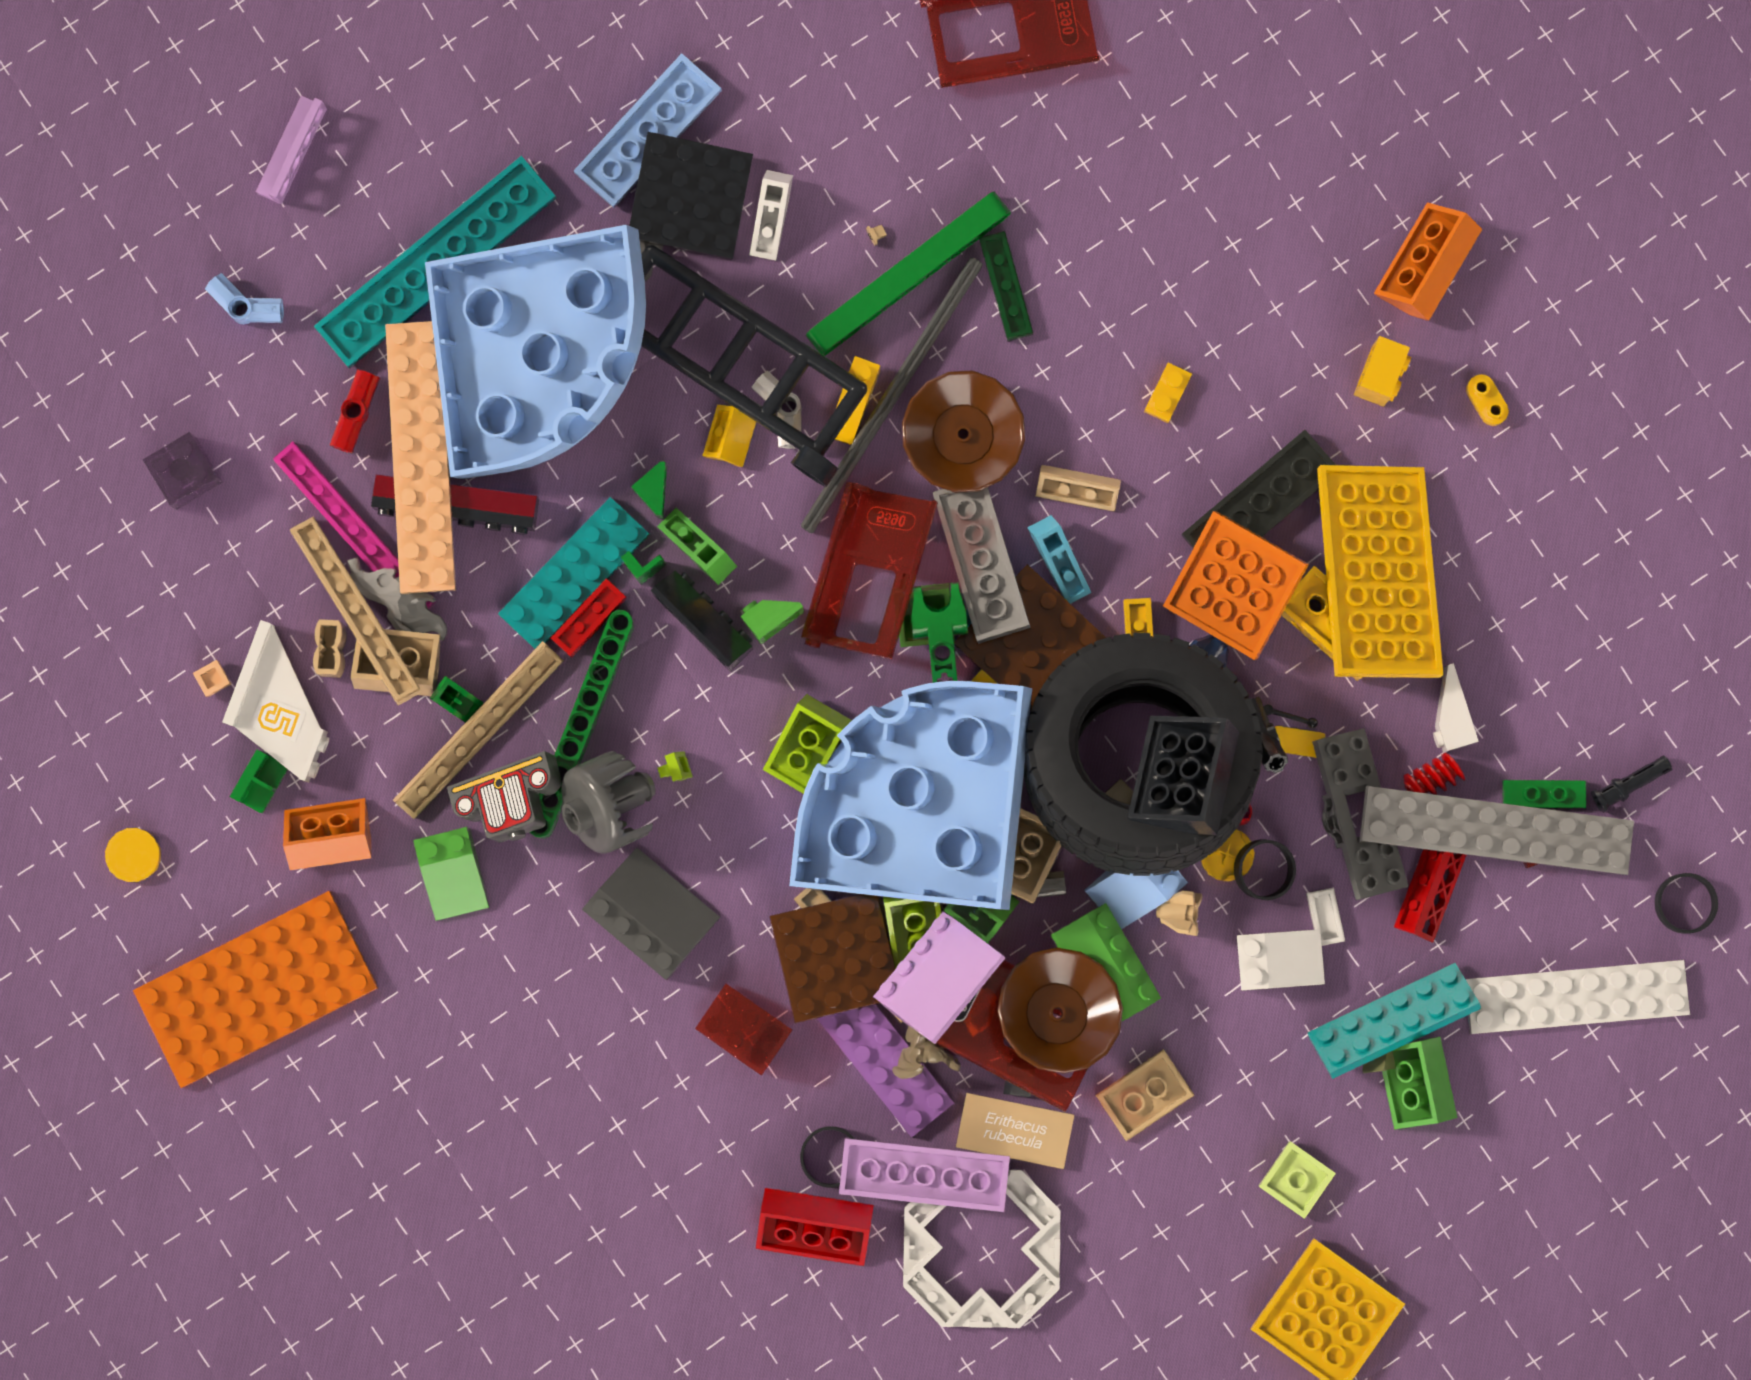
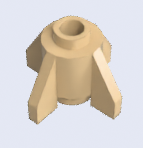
M1181 891L1174 894L1168 901L1157 907V918H1160L1161 924L1167 925L1177 933L1197 936L1198 907L1203 898L1202 894L1192 891Z

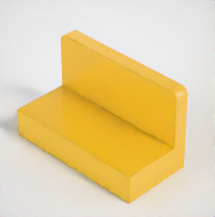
M717 405L702 456L713 460L725 461L737 467H743L756 421L733 406Z

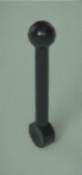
M1269 704L1264 706L1267 716L1274 714L1305 723L1310 728H1315L1318 725L1316 718L1307 719L1273 709Z

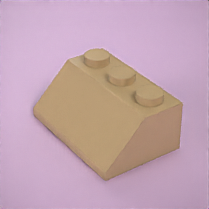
M384 629L419 685L422 693L418 695L431 696L437 687L440 635ZM356 639L351 671L354 689L389 692Z

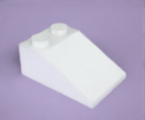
M1320 930L1237 935L1241 990L1325 984Z

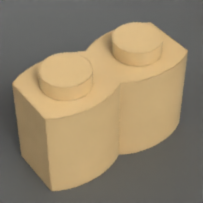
M319 619L315 628V641L318 647L314 653L313 666L316 674L321 677L341 678L345 669V657L342 650L346 644L347 633L344 624L339 620Z

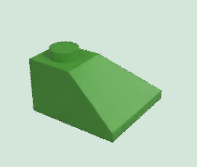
M754 600L743 608L744 614L741 616V619L762 645L804 613V608L800 602L762 600L757 603Z

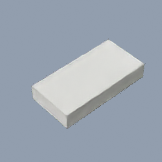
M1334 888L1306 893L1314 930L1321 931L1322 946L1344 942L1345 937Z

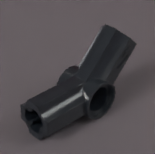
M1258 696L1251 700L1257 712L1261 728L1262 764L1266 771L1277 773L1284 769L1288 759L1280 745L1276 729L1269 722L1263 703Z

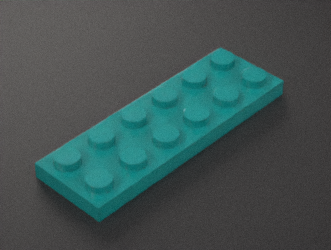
M610 497L510 600L498 615L534 649L542 641L546 644L601 583L608 579L623 564L621 556L628 551L632 554L650 534Z
M1453 963L1311 1030L1307 1034L1329 1075L1334 1079L1481 1009V1006L1456 963Z

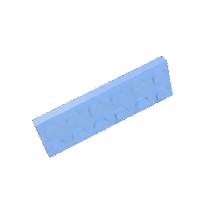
M681 53L576 167L574 173L609 205L615 208L638 183L647 132L679 138L722 91L721 87Z

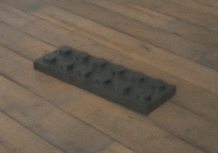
M1304 430L1181 535L1194 548L1213 511H1217L1263 537L1319 489L1317 468L1320 465L1336 464L1310 434Z

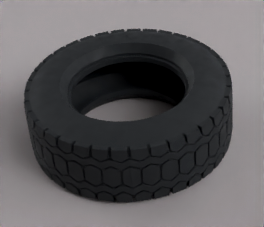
M1128 633L1115 635L1113 639L1107 637L1095 641L1094 645L1091 643L1079 649L1076 654L1073 653L1065 659L1061 666L1059 665L1051 673L1035 698L1028 718L1025 740L1024 779L1028 796L1043 826H1046V830L1056 841H1060V845L1071 854L1075 853L1076 857L1088 864L1094 863L1095 867L1106 871L1111 869L1113 873L1124 875L1133 873V876H1150L1151 873L1154 876L1170 873L1171 870L1175 872L1187 868L1190 864L1194 865L1205 859L1222 846L1239 826L1248 810L1260 775L1262 763V735L1257 712L1251 698H1249V694L1241 682H1237L1238 678L1227 666L1224 668V664L1212 654L1208 656V652L1194 644L1189 646L1190 642L1175 637L1172 640L1170 636L1155 633L1154 636H1150V633H1134L1131 636ZM1129 703L1156 705L1181 717L1228 718L1239 731L1218 834H1190L1130 821L1127 818L1130 805L1106 795L1091 781L1084 770L1080 760L1078 741L1090 722L1110 708Z

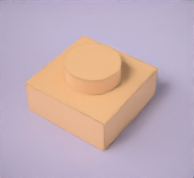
M218 660L193 673L206 697H210L231 685Z

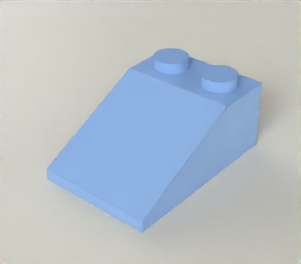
M1110 869V871H1105L1084 891L1098 907L1106 903L1120 928L1123 929L1168 901L1188 882L1179 871L1173 872L1171 870L1170 873L1154 876L1152 873L1150 876H1133V873H1130V875L1113 873V870Z

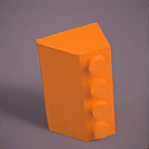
M1427 202L1374 294L1408 315L1429 321L1481 233L1482 228L1465 212Z

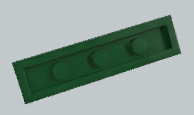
M1005 231L980 237V246L1007 342L1033 335V329Z

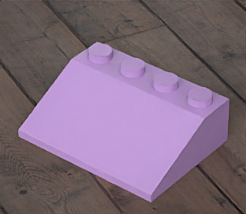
M942 912L873 997L897 1018L936 1044L1003 962L1005 957L960 922Z

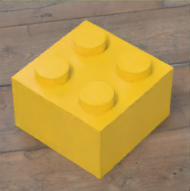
M1379 336L1371 347L1354 396L1382 407L1388 401H1393L1402 384L1398 378L1399 376L1402 377L1403 373L1406 372L1412 358L1407 355L1410 347Z

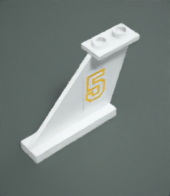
M260 620L222 722L237 728L300 778V780L309 783L310 779L315 778L318 773L320 763L317 760L320 752L324 753L328 746L329 737H326L328 732L321 729L275 630V626Z

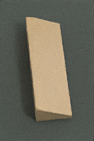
M1041 465L1035 497L1115 512L1121 480Z

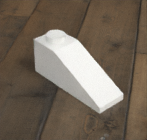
M770 170L766 171L762 180L750 250L751 256L776 261L793 175Z
M1454 663L1444 667L1435 723L1436 732L1433 733L1437 748H1442L1443 753L1478 742Z

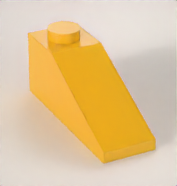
M857 356L854 357L849 373L867 385V393L835 438V440L848 445H852L880 373V365ZM844 388L842 389L837 406L848 392Z

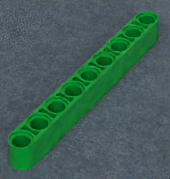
M995 191L989 193L815 325L805 336L818 353L826 356L978 241L980 237H983L1003 222L1011 214V211Z
M624 610L614 611L607 621L556 749L555 757L558 768H566L568 771L579 765L582 761L634 630V620ZM618 617H626L629 621L627 628L624 630H617L614 627V622ZM609 642H616L619 647L617 653L611 656L605 654V645ZM599 667H606L609 672L608 677L603 681H598L594 677V673ZM589 692L598 694V702L594 706H587L584 702V698ZM584 717L588 720L587 729L581 732L576 731L574 727L576 719ZM571 742L578 745L577 754L573 757H567L564 753L565 746ZM561 785L555 793L558 796V803L552 808L545 806L544 798L546 795L539 793L548 828L544 833H537L535 830L531 831L530 833L533 836L543 839L553 833L563 806Z

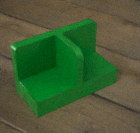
M257 749L229 797L259 813H263L288 769L273 757Z

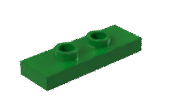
M1503 780V804L1533 808H1586V781Z

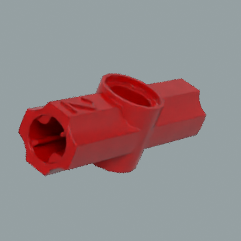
M357 369L347 399L341 405V415L330 442L331 447L353 454L363 424L368 419V410L380 377ZM360 406V415L350 418L348 414L350 408Z

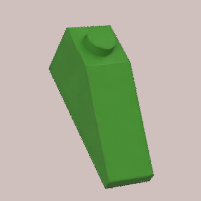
M677 508L657 526L717 585L737 567L723 549Z

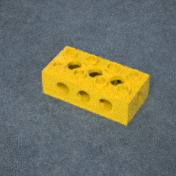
M1313 566L1299 582L1281 616L1333 660L1327 579L1325 574ZM1314 599L1320 602V612H1314L1310 609V600ZM1353 677V678H1354L1356 681H1358V680H1360L1362 677Z

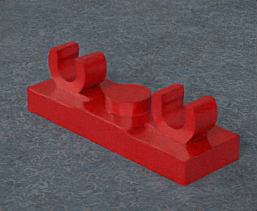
M605 579L551 639L572 658L627 597L609 580Z

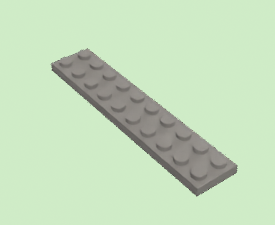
M1366 786L1360 841L1628 875L1634 821Z

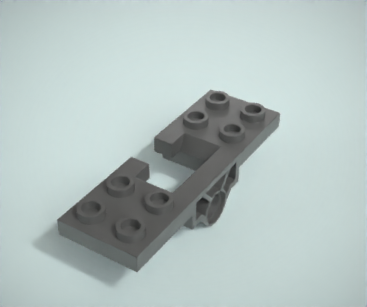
M1365 728L1313 741V747L1327 794L1322 796L1324 801L1323 826L1326 832L1334 839L1336 848H1342L1356 900L1409 887L1398 847L1396 845L1360 841V837H1356L1345 796L1360 792L1365 793L1366 786L1381 788Z

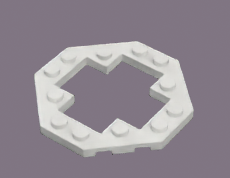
M1008 1170L1006 1194L1040 1229L1021 1248L1039 1267V1270L1001 1307L982 1288L960 1306L924 1268L943 1248L924 1227L946 1206L909 1202L904 1207L903 1287L941 1327L1021 1328L1060 1289V1209L1022 1170Z

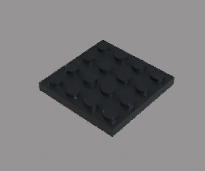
M647 132L629 226L638 229L639 239L642 242L733 260L753 154Z

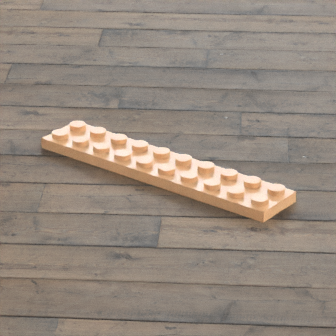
M432 321L385 324L400 593L456 590L449 461Z

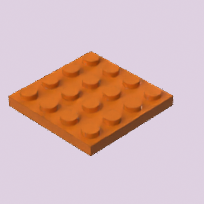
M1213 511L1163 607L1253 660H1257L1309 564L1223 514Z

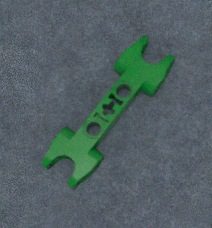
M959 582L951 583L950 602L941 609L929 607L924 600L921 586H913L914 600L911 613L913 639H929L933 683L943 682L938 680L942 677V673H947L948 677L953 678L949 679V681H958L953 636L968 634L966 607L960 593ZM938 646H947L950 649L949 656L946 658L937 657L934 651Z

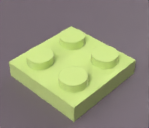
M1289 1141L1259 1184V1187L1305 1219L1336 1173Z

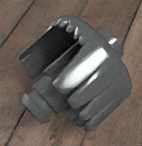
M615 751L604 753L571 768L563 777L561 785L562 815L567 827L590 849L602 854L613 852L647 836L653 827V823H650L635 830L631 827L623 829L627 826V823L619 820L621 814L643 805L645 801H650L655 795L656 789L652 778L645 772H635L634 775L623 777L634 770L636 766L630 760H624L626 757L622 754H617Z

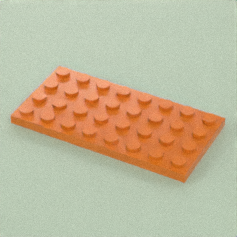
M327 891L134 989L133 992L180 1088H184L378 989V986L331 891Z

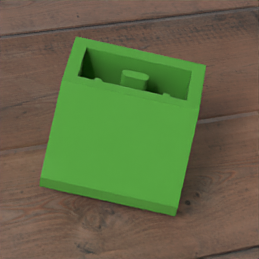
M1011 895L1010 910L948 904L943 912L960 922L988 944L1020 901Z

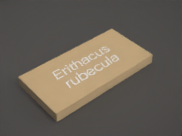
M966 1093L956 1147L987 1154L1010 1156L1011 1159L1064 1169L1074 1115Z

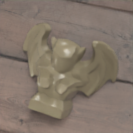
M908 1026L905 1038L911 1044L910 1047L903 1048L898 1060V1066L893 1067L892 1071L895 1076L901 1079H908L921 1074L924 1068L920 1064L921 1062L938 1063L942 1061L949 1068L960 1071L961 1063L957 1058L953 1057L941 1043L940 1039L934 1044Z

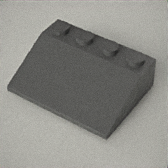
M638 848L627 857L582 908L585 913L665 980H668L720 918Z

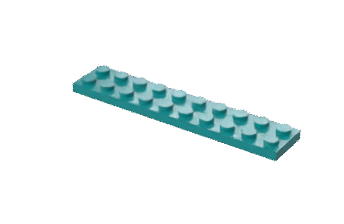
M520 156L320 320L314 327L350 369L386 339L385 324L406 323L430 303L425 262L496 249L552 203L556 196L527 161Z

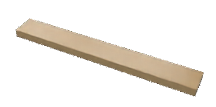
M314 516L291 528L292 536L397 706L422 693L419 685Z
M542 641L403 788L393 801L415 819L564 660Z

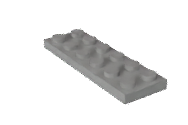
M988 487L978 492L954 493L946 489L933 492L978 644L1031 628Z

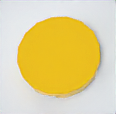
M126 828L117 832L109 840L105 850V861L110 872L118 879L126 882H141L157 870L161 861V849L156 839L149 832L139 828Z
M1236 829L1222 846L1201 860L1202 867L1208 875L1216 880L1226 882L1235 880L1234 862L1236 856L1246 844L1251 842L1245 833ZM1254 849L1248 852L1243 861L1242 876L1248 873L1253 864Z

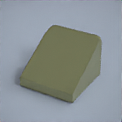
M1393 1051L1363 1064V1073L1395 1069Z

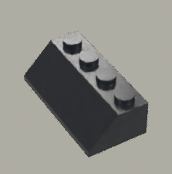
M675 570L651 589L652 594L731 672L753 650V647L750 645L753 640L742 629L737 632L730 625L733 620L723 610L718 613L711 606L714 601L704 591L699 594L692 587L695 582L685 572L680 575Z

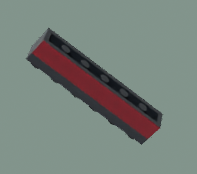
M375 475L371 507L378 511V515L394 517V513H396L394 477ZM450 484L452 521H458L459 526L474 528V524L485 525L484 529L491 531H501V527L512 528V533L527 535L528 531L535 532L539 498L537 496Z

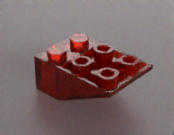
M728 984L724 985L695 1028L761 1076L765 1073L793 1031L791 1027Z

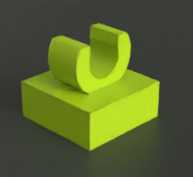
M684 751L665 755L667 764L657 768L660 778L671 776L673 782L693 777Z

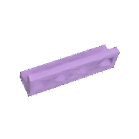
M300 97L258 185L257 194L282 205L327 110L321 100L314 98L312 101L306 97Z

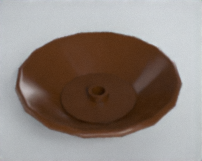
M973 370L946 372L927 381L910 399L902 421L903 447L913 468L932 485L954 493L978 492L1002 481L1018 463L1025 443L1024 415L1014 394L996 378ZM961 430L968 432L966 439H961L958 436Z
M1056 947L1033 952L1012 968L1001 986L997 1012L1003 1035L1019 1057L1040 1070L1065 1074L1087 1069L1109 1053L1120 1034L1123 1006L1117 984L1102 964L1080 951ZM1053 1010H1059L1061 1018L1054 1017Z

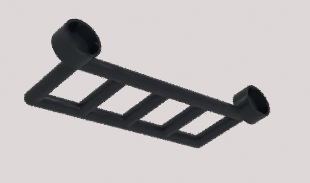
M654 245L647 246L641 254L644 278L652 266L655 265L691 288V291L659 338L644 329L641 346L797 448L799 451L790 463L818 484L827 487L838 471V467L826 459L824 454L867 393V385ZM705 298L743 322L710 372L672 347ZM757 332L795 356L762 406L724 382ZM809 366L848 391L815 440L776 416Z

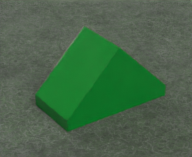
M662 461L631 486L633 491L658 519H664L667 464Z
M446 676L430 697L431 700L465 723L484 703Z

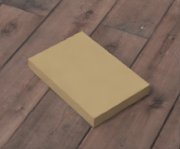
M1163 1049L1095 1096L1125 1141H1128L1193 1097L1194 1094Z

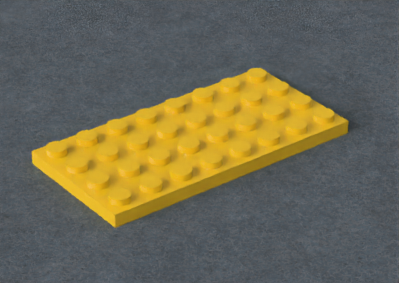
M1320 465L1317 468L1335 677L1440 678L1443 676V664L1424 467Z

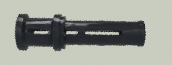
M1663 755L1622 779L1614 778L1611 780V784L1606 787L1591 791L1592 799L1598 809L1604 813L1608 810L1609 806L1620 800L1626 801L1629 794L1671 772L1673 770L1671 768L1672 765L1667 757Z

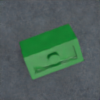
M630 551L621 556L623 563L641 585L666 566L661 555H658L643 568Z

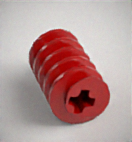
M1446 752L1441 754L1442 762L1438 758L1432 759V766L1428 763L1422 765L1423 772L1416 768L1413 770V777L1408 773L1403 775L1406 791L1426 794L1430 792L1433 795H1437L1436 787L1438 786L1444 792L1447 791V781L1456 786V776L1462 781L1466 779L1459 764Z

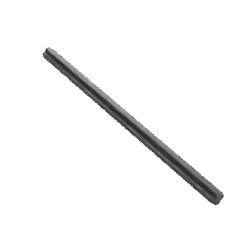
M971 257L841 460L838 465V471L828 486L824 487L801 523V527L805 531L813 533L981 270L982 263L979 260Z

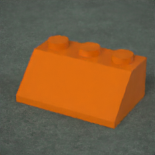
M362 798L284 810L283 848L289 869H305L371 858V833L366 799Z

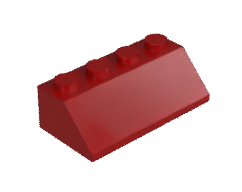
M765 1188L760 1211L756 1249L864 1266L874 1205Z

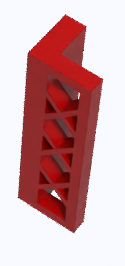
M1423 849L1394 928L1418 936L1428 942H1434L1467 856L1466 854L1457 853L1454 855L1451 852ZM1449 868L1448 878L1444 881V872ZM1439 893L1440 899L1438 901V904L1434 906L1433 901L1435 899V896ZM1429 919V928L1427 933H1424L1422 930L1426 920Z

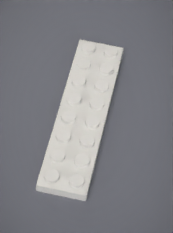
M1684 960L1466 979L1481 1006L1480 1010L1468 1015L1470 1034L1690 1015Z

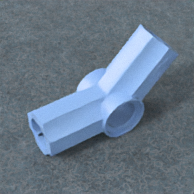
M222 273L210 280L205 288L239 324L283 322V299L246 298ZM243 304L247 305V312L243 316H237L235 313L237 307Z

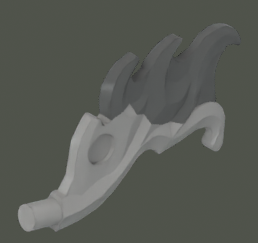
M358 557L347 560L351 571L350 576L361 594L388 608L387 618L396 630L419 633L434 631L439 633L440 640L444 641L447 635V625L440 615L431 612L427 608V601H436L430 593L401 594L399 577H395L396 569L383 568L370 573L361 570Z

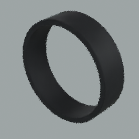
M1267 839L1254 840L1246 844L1236 856L1234 862L1236 883L1245 894L1252 898L1261 900L1277 899L1291 888L1295 880L1296 863L1294 857L1286 846L1277 841ZM1263 843H1270L1278 847L1284 854L1288 866L1287 877L1280 889L1273 894L1258 896L1246 886L1242 876V865L1251 849Z
M1693 873L1673 875L1666 879L1656 892V914L1662 924L1674 932L1683 934L1699 932L1708 927L1717 914L1718 897L1711 883L1700 875ZM1679 877H1691L1698 880L1707 888L1711 897V911L1707 920L1693 930H1682L1673 926L1665 918L1661 908V898L1664 889L1671 881Z
M835 1126L822 1127L812 1132L803 1143L800 1153L801 1167L805 1175L813 1183L827 1188L839 1187L840 1182L835 1184L822 1183L809 1174L804 1164V1149L810 1138L824 1130L840 1131L850 1139L855 1138L842 1128Z

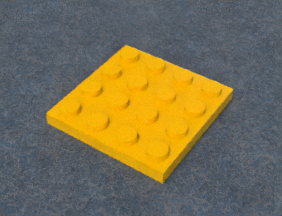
M1313 1238L1250 1329L1320 1380H1353L1405 1303Z

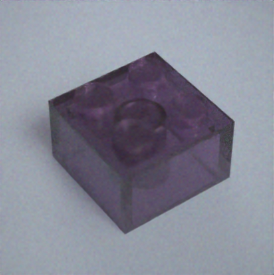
M190 432L143 459L167 502L175 510L223 483L197 438Z

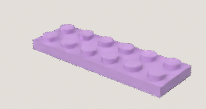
M845 1138L839 1194L1004 1212L1010 1156Z

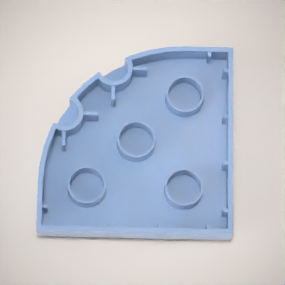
M622 225L425 262L450 477L468 479L535 466L569 450L601 423L624 391L634 370L642 344L645 328L646 294L638 229Z
M944 681L901 691L903 696L894 699L882 707L870 706L854 718L837 735L842 742L833 752L828 763H817L812 772L798 812L789 886L1010 910L1025 765L1026 729L1030 716L1032 688L972 681Z

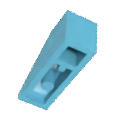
M1052 515L1027 527L1063 598L1071 604L1092 593L1060 524Z

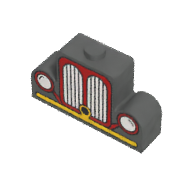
M543 751L448 786L447 789L454 813L468 821L479 822L482 820L486 837L501 843L509 839L511 841L523 839L526 837V833L545 826L546 822L539 793L544 795L556 793L561 785V776L555 755Z

